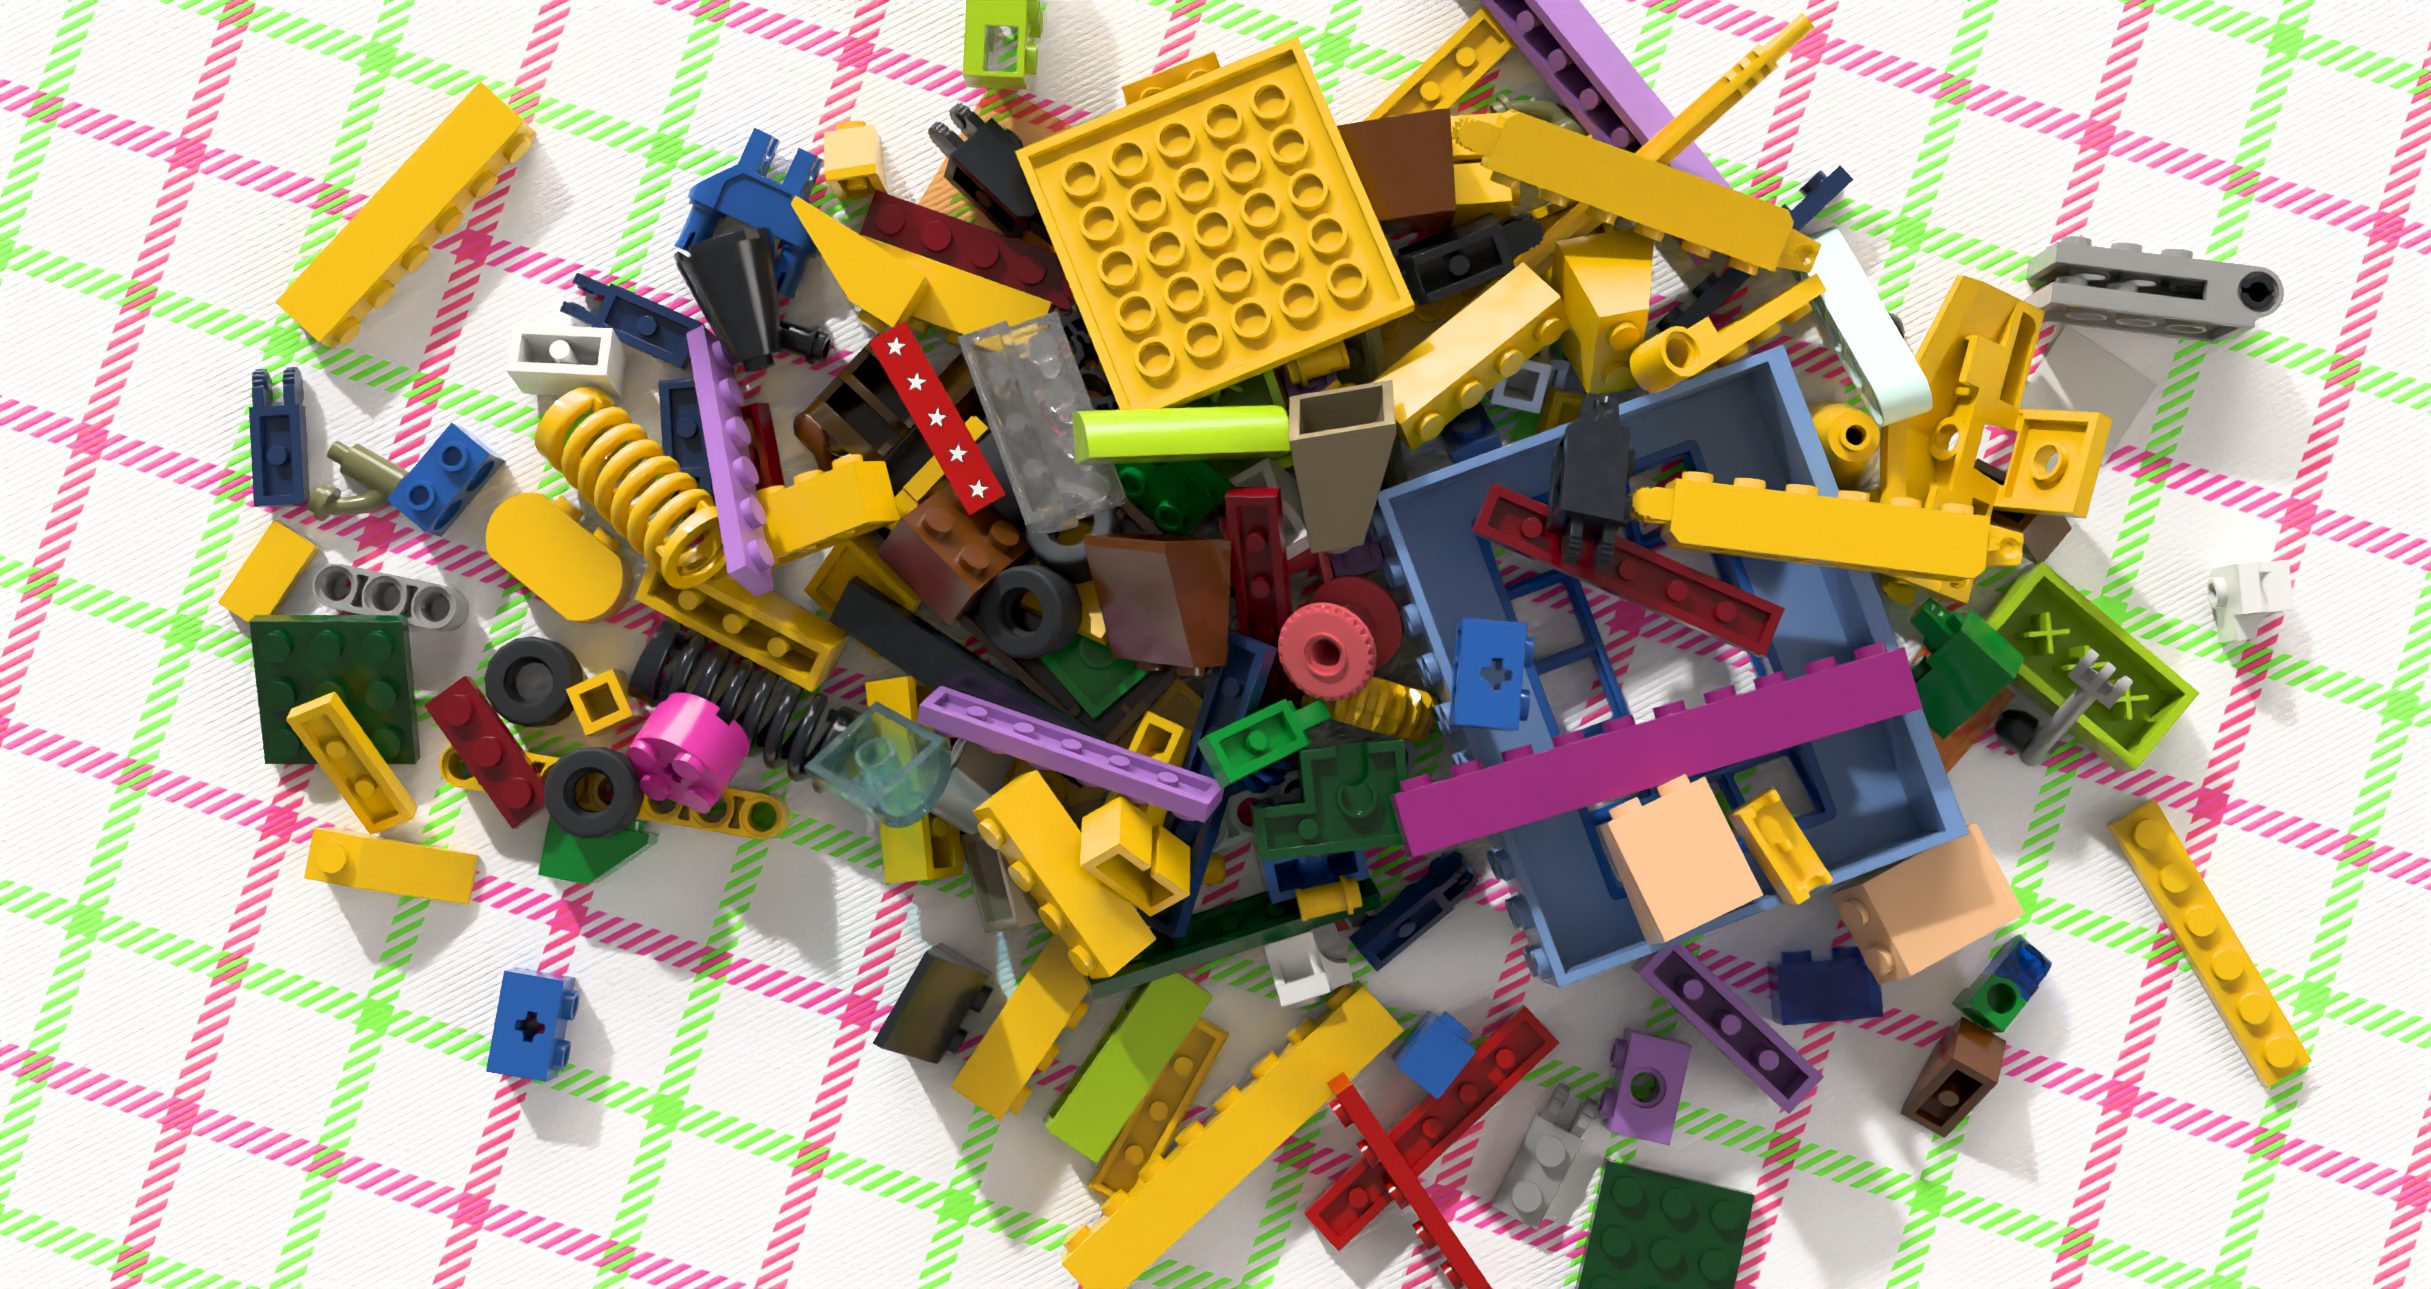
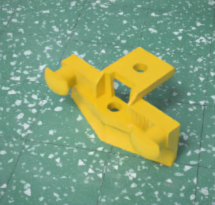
M1965 275L1956 276L1914 357L1929 384L1933 400L1932 410L1881 427L1879 503L1889 504L1891 497H1907L1922 500L1921 508L1941 511V504H1965L1974 507L1973 515L1991 517L1992 510L2087 518L2113 418L2100 412L2019 409L2042 326L2044 310L1983 281ZM1985 425L2018 433L2004 485L1998 484L1974 468ZM1959 432L1956 445L1949 451L1951 438L1955 433ZM2058 452L2057 464L2047 474V464L2050 458ZM1882 574L1881 584L1885 595L1897 604L1903 605L1914 603L1917 591L1941 601L1967 604L1974 579H1965L1962 582L1955 583Z

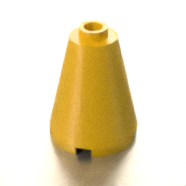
M1822 400L1808 404L1809 413L1839 491L1859 490L1870 479L1877 465L1880 433L1876 422L1866 413L1841 401Z

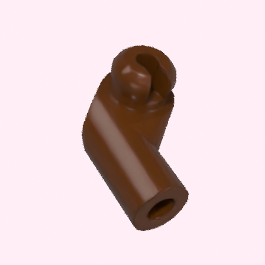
M805 411L798 413L793 421L794 435L814 455L819 470H823L824 473L832 470V461L841 457L833 455L827 449L826 436L828 433Z

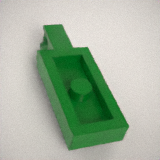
M1284 699L1206 735L1197 744L1222 789L1309 746L1313 740L1308 731L1331 718V715L1322 699L1299 710H1296L1291 700L1287 701Z

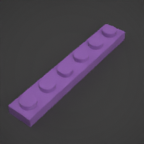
M702 325L686 333L727 571L729 576L755 597H758L774 589L770 569L774 565V558L769 546L765 542L763 525L766 524V515L757 498L755 485L758 484L759 477L755 466L750 460L748 444L751 443V434L743 421L740 406L744 404V396L736 382L734 366L731 364L717 337Z
M944 686L938 687L919 705L916 723L933 728L939 735L965 739L981 745L984 750L990 753L1011 755L1028 761L1032 767L1039 770L1057 771L1074 777L1085 786L1103 787L1123 794L1127 800L1134 803H1149L1169 810L1173 815L1183 820H1197L1205 823L1222 801L1224 788L1221 789L1215 779Z

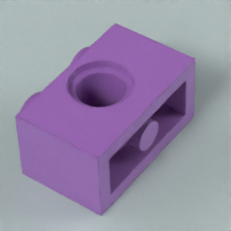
M1625 1028L1623 1039L1616 1037L1611 1049L1609 1066L1616 1068L1612 1088L1604 1087L1600 1098L1598 1116L1605 1118L1603 1126L1612 1133L1670 1146L1692 1046L1681 1040ZM1641 1072L1651 1073L1654 1078L1652 1092L1643 1098L1633 1097L1630 1091V1083L1633 1077Z

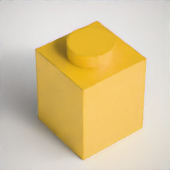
M611 669L566 689L586 736L599 737L644 717L637 698L628 696L629 680L625 671Z

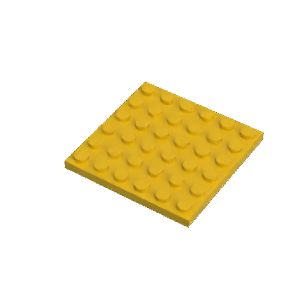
M1298 36L1015 151L1120 410L1178 408L1415 311L1414 302Z

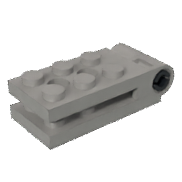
M2065 236L2061 237L2060 242L2046 247L2044 251L2028 260L2026 280L2049 282L2050 284L2042 286L2039 291L2024 299L2025 302L2045 311L2043 318L2045 322L2219 343L2254 328L2255 321L2274 313L2283 301L2284 287L2279 276L2265 267L2193 258V252L2185 249H2164L2161 251V254L2142 252V245L2128 242L2112 243L2111 248L2092 246V239Z

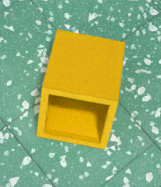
M1634 228L1555 242L1550 287L1561 296L1571 325L1563 331L1558 342L1587 393L1601 395L1637 388V382L1630 370V356L1638 345L1644 343L1649 310L1654 239L1633 232Z

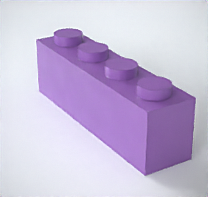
M1682 943L1641 957L1631 967L1634 972L1788 1114L1823 1079L1824 1076Z

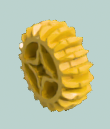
M1373 675L1366 687L1355 696L1340 701L1323 700L1331 715V719L1385 735L1420 742L1427 740L1430 727L1433 728L1435 722L1433 707L1437 706L1438 700L1430 692ZM1303 691L1301 704L1305 707L1320 700L1305 694Z

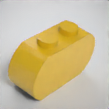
M522 493L505 500L493 512L486 529V547L489 556L567 620L585 624L599 623L613 617L624 607L632 591L633 572L629 560L618 552L623 546L618 539L600 526L595 532L589 529L580 521L585 513L563 495H560L555 501L553 498L540 493Z

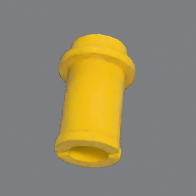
M1342 340L1284 364V368L1291 386L1300 383L1302 387L1308 386V380L1343 369H1350V362Z
M1345 874L1339 875V881L1295 890L1302 921L1347 910L1348 915L1354 914L1353 909L1362 907V899L1356 877L1346 879Z

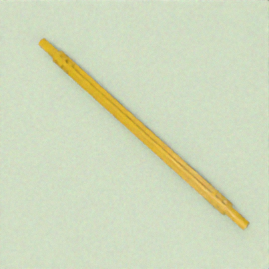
M1800 13L1764 46L1756 45L1635 154L1668 165L1779 67L1777 61L1815 28L1806 15ZM1579 202L1544 233L1545 235H1543V241H1540V245H1536L1535 249L1531 247L1530 251L1522 253L1513 261L1515 268L1524 262L1539 277L1543 276L1553 267L1556 241L1588 236L1604 221L1586 215L1588 205ZM1507 274L1492 279L1486 286H1484L1477 294H1475L1468 302H1466L1460 309H1458L1435 331H1437L1440 327H1442L1445 323H1447L1450 319H1452L1455 315H1457L1465 307L1471 304L1474 300H1476L1479 296H1481L1484 292H1486L1489 288H1491L1494 284H1496Z

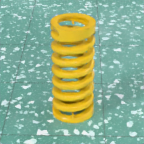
M596 386L579 387L562 396L546 411L535 433V446L538 453L546 458L554 469L562 473L566 481L579 490L582 497L592 506H595L598 513L605 520L612 523L618 534L628 539L631 547L636 552L645 556L648 564L653 569L662 573L664 580L674 589L683 590L695 587L710 579L726 564L717 508L713 497L704 489H698L696 480L688 473L681 472L679 463L672 457L665 456L663 448L654 440H649L647 432L641 426L632 424L630 415L622 408H616L614 399L607 392ZM592 410L594 413L579 424L569 437L565 447H563L565 436L575 420L585 412ZM587 451V453L585 454V456H584V457H581V455H582L584 452ZM647 457V460L641 463L643 458ZM605 466L602 472L597 473L598 469ZM663 474V477L655 482L658 476ZM623 480L620 486L614 489L615 485ZM680 490L679 495L675 496L669 501V499L673 496L675 491ZM641 495L637 502L631 505L632 500ZM696 507L694 514L681 523L672 535L665 537L667 531L682 521L691 508ZM661 508V510L657 513L653 520L647 521L650 515L654 514ZM711 529L710 533L700 544L687 553L681 554L686 546L699 537L702 532ZM703 562H705V563H704L703 565H701L700 567H698V568H696V569H694V570H692V571H689V570H691V569L697 567L698 565L702 564Z

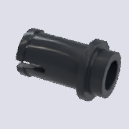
M780 320L781 348L783 352L804 357L806 363L813 365L816 361L825 362L831 347V334L825 333L822 326L817 325L814 329Z

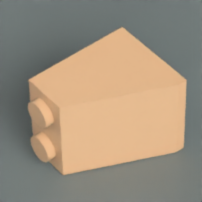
M1686 774L1657 787L1661 798L1642 806L1639 798L1635 797L1608 810L1613 820L1600 826L1648 945L1667 942L1763 896L1705 777L1690 783Z
M1976 822L1966 824L1969 831L1968 835L1859 875L1830 894L1839 910L1842 921L1851 932L1864 957L1866 966L1872 972L1878 985L1910 977L2024 914L2021 905Z

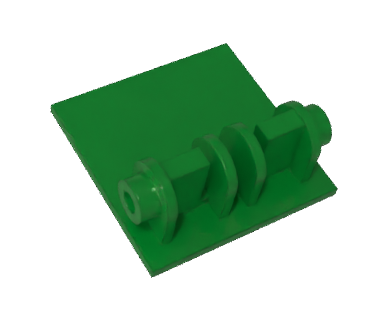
M1207 461L1113 464L1102 476L1170 535L1186 536L1225 498L1229 487H1235L1234 484Z

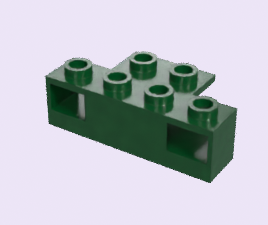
M1392 738L1298 750L1296 757L1301 800L1250 806L1255 854L1258 861L1401 846L1403 842L1389 795L1402 792L1399 782L1408 779L1404 739Z

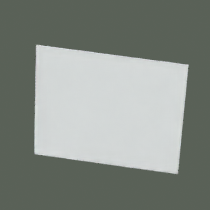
M2066 324L2026 384L2019 409L2100 412L2113 418L2101 465L2104 466L2158 384Z

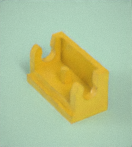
M1773 786L1768 787L1727 814L1784 904L1799 905L1810 898L1809 892L1820 885H1828L1833 881L1832 876L1824 867Z

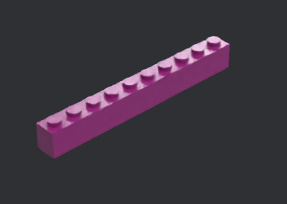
M1885 642L1872 644L1853 650L1856 660L1837 665L1835 657L1832 656L1804 664L1806 675L1787 680L1784 671L1772 673L1753 679L1756 689L1736 695L1734 685L1704 693L1703 697L1706 704L1686 709L1683 700L1652 708L1655 718L1635 724L1632 714L1602 723L1605 732L1603 734L1585 738L1582 729L1552 737L1554 748L1534 753L1532 744L1501 752L1503 763L1483 768L1480 758L1450 767L1452 777L1432 783L1430 773L1400 781L1399 784L1402 792L1389 795L1406 856H1419L1659 786L1684 774L1690 777L1923 709L1905 648L1887 651Z

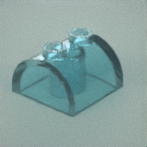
M876 701L806 764L804 768L809 778L816 785L889 827L903 828L921 820L938 802L950 776L951 752L945 738Z

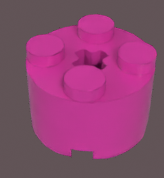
M688 693L670 694L666 701L663 702L662 700L657 705L627 750L632 767L641 777L639 782L641 791L656 801H664L668 798L679 804L689 806L696 812L708 813L719 800L749 753V741L742 727L734 719L728 726L716 716L720 708L704 698Z

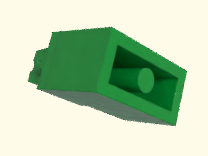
M1929 597L1914 611L1910 622L1925 637L1923 644L1930 653L1928 657L1925 655L1920 656L1910 668L1928 726L1944 740L2015 679L2024 656L1972 609L1965 615L1958 611L1950 613L1933 598Z

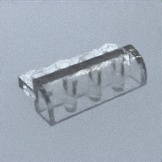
M1057 311L1009 327L1006 320L957 337L1026 529L1029 532L1046 534L1071 529L1078 526L1079 519L1127 503L1126 495L1114 464L1075 465L1072 413L1075 411H1094Z

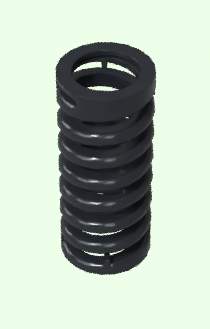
M667 617L651 636L635 666L628 686V696L640 699L647 706L656 708L662 700L663 702L666 701L670 694L686 693L690 677L706 651L709 638L697 632L688 643V640L685 639L687 634L684 632L685 625ZM687 645L676 670L660 687L664 667L674 650L682 651ZM723 645L716 649L701 680L690 694L711 702L716 685L732 658L733 650ZM746 657L741 660L727 689L715 703L720 708L716 716L728 726L734 719L741 695L757 666V663ZM767 670L752 699L735 719L744 730L749 741L750 749L746 757H755L763 752L765 766L773 770L780 769L787 764L788 776L795 782H802L812 775L814 792L822 794L840 768L845 751L851 747L861 724L862 713L848 706H842L838 711L831 708L825 720L831 724L812 751L807 755L816 726L828 704L827 695L817 693L799 724L782 744L792 713L805 688L791 682L779 706L765 726L758 732L764 710L781 678L780 675Z

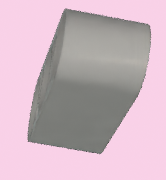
M328 564L323 566L313 579L312 590L315 598L322 605L332 609L361 615H408V625L450 632L459 629L466 622L469 615V604L466 597L454 588L344 564ZM346 574L351 581V591L345 599L339 600L334 593V585L341 576ZM395 584L400 591V602L393 610L388 611L383 604V594L389 586ZM445 595L449 601L450 610L443 620L437 622L432 616L431 606L437 597Z
M958 737L929 799L927 810L966 834L973 836L978 832L977 825L980 822L972 811L1002 788L1015 757L1008 754L990 753L984 750L981 745Z

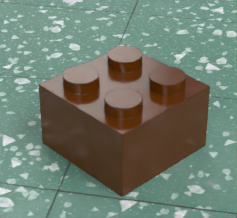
M949 482L903 516L876 554L949 626L982 599L987 585L999 572L1018 566L1031 547L1027 538L990 505L969 516Z

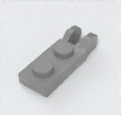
M1561 1082L1554 1088L1541 1115L1536 1114L1491 1202L1492 1207L1536 1230L1540 1226L1583 1142L1581 1137L1586 1132L1598 1106L1597 1101L1586 1097L1584 1102L1579 1105L1568 1131L1554 1124L1553 1122L1569 1098L1570 1087Z

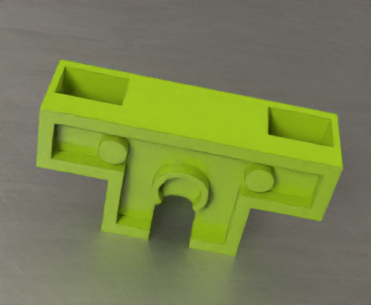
M966 0L963 78L968 88L1027 90L1028 75H1036L1038 66V45L1033 44V38H1042L1043 8H1040V0ZM995 26L1018 27L1016 72L988 71L989 51L993 52Z

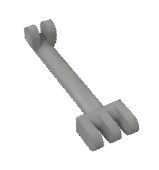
M2090 649L2067 675L2079 687L2043 727L2037 725L2029 741L2020 750L2019 757L2021 761L2027 766H2035L2046 762L2060 746L2061 742L2058 740L2096 699L2110 709L2131 686L2133 681L2124 675L2113 685L2107 679L2116 670V667L2107 662L2099 672L2095 671L2091 667L2097 661L2099 654Z

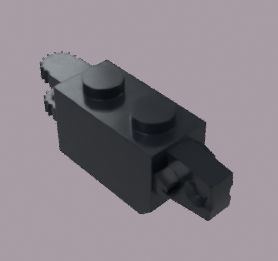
M957 103L949 110V115L953 124L968 138L965 142L940 121H936L928 129L929 138L932 140V143L949 159L943 177L1008 238H1023L1031 231L1054 247L1015 151L1024 148L1019 137L1010 129L1002 128L993 118L985 123L965 104Z
M1490 212L1397 249L1399 255L1394 257L1412 300H1417L1419 306L1431 304L1510 273L1515 269L1512 257L1530 251L1531 247L1535 249V246L1540 245V241H1543L1542 237L1545 235L1543 226L1536 220V216H1532L1531 213H1519L1518 216L1512 215L1497 221L1493 213Z
M1587 393L1582 401L1578 419L1568 424L1564 435L1554 446L1546 522L1547 533L1562 535V563L1576 564L1582 550L1581 540L1594 542L1593 569L1603 572L1608 571L1612 562L1616 531L1619 527H1626L1631 515L1632 497L1625 495L1626 481L1632 476L1636 460L1635 450L1629 449L1631 428L1620 426L1618 399L1611 396Z

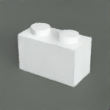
M513 324L506 371L523 394L564 396L579 387L596 386L602 388L612 398H621L627 351L613 328Z

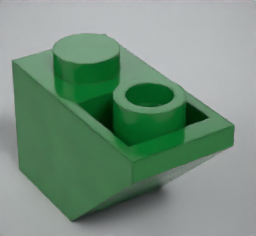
M549 817L538 875L587 885L599 883L657 844L659 833L645 831L647 822L634 819L625 830L613 836L582 839L564 832Z

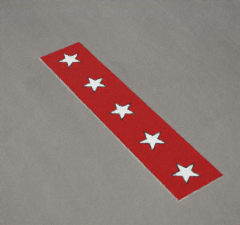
M906 321L870 340V346L968 515L970 516L1006 495Z

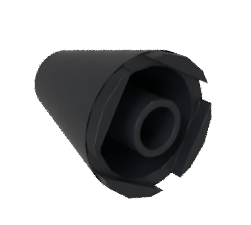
M767 227L757 228L760 238L747 240L744 230L736 231L688 246L690 257L685 256L679 251L674 253L673 256L679 273L733 366L743 365L746 373L774 366L773 356L782 353L774 238L771 229Z

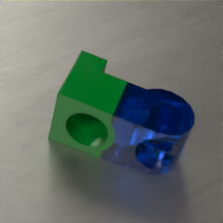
M2016 935L1997 951L1990 964L1969 988H1964L1952 1004L1972 1022L1991 1033H2003L2037 991L2038 985L2049 972L2052 961L2022 935Z

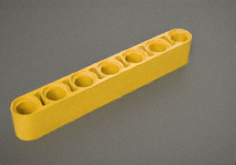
M452 745L449 746L442 753L439 761V770L443 779L450 785L458 788L485 792L474 775L467 779L461 774L459 769L461 757ZM525 751L546 781L549 770L560 757ZM597 772L583 776L575 790L578 804L585 810L600 812L606 809L611 803L606 794V787L610 780ZM727 786L721 795L727 804V812L722 820L718 822L710 820L706 813L696 812L689 806L679 803L676 804L671 812L666 814L657 807L654 799L645 794L641 809L636 818L753 839H769L785 832L791 821V810L788 803L782 797L775 794ZM763 802L771 804L777 813L775 825L767 831L760 829L755 824L753 814L755 808Z

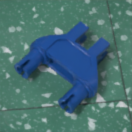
M754 128L737 165L699 182L690 189L687 196L690 198L688 203L693 206L674 246L689 252L688 246L712 238L719 219H725L727 215L755 228H770L772 235L779 238V244L783 245L776 261L777 291L794 299L796 296L795 292L810 258L815 260L817 256H821V253L791 206V202L795 196H798L811 204L809 196L824 160L813 153L798 148L783 183L780 184L768 179L766 175L780 140Z

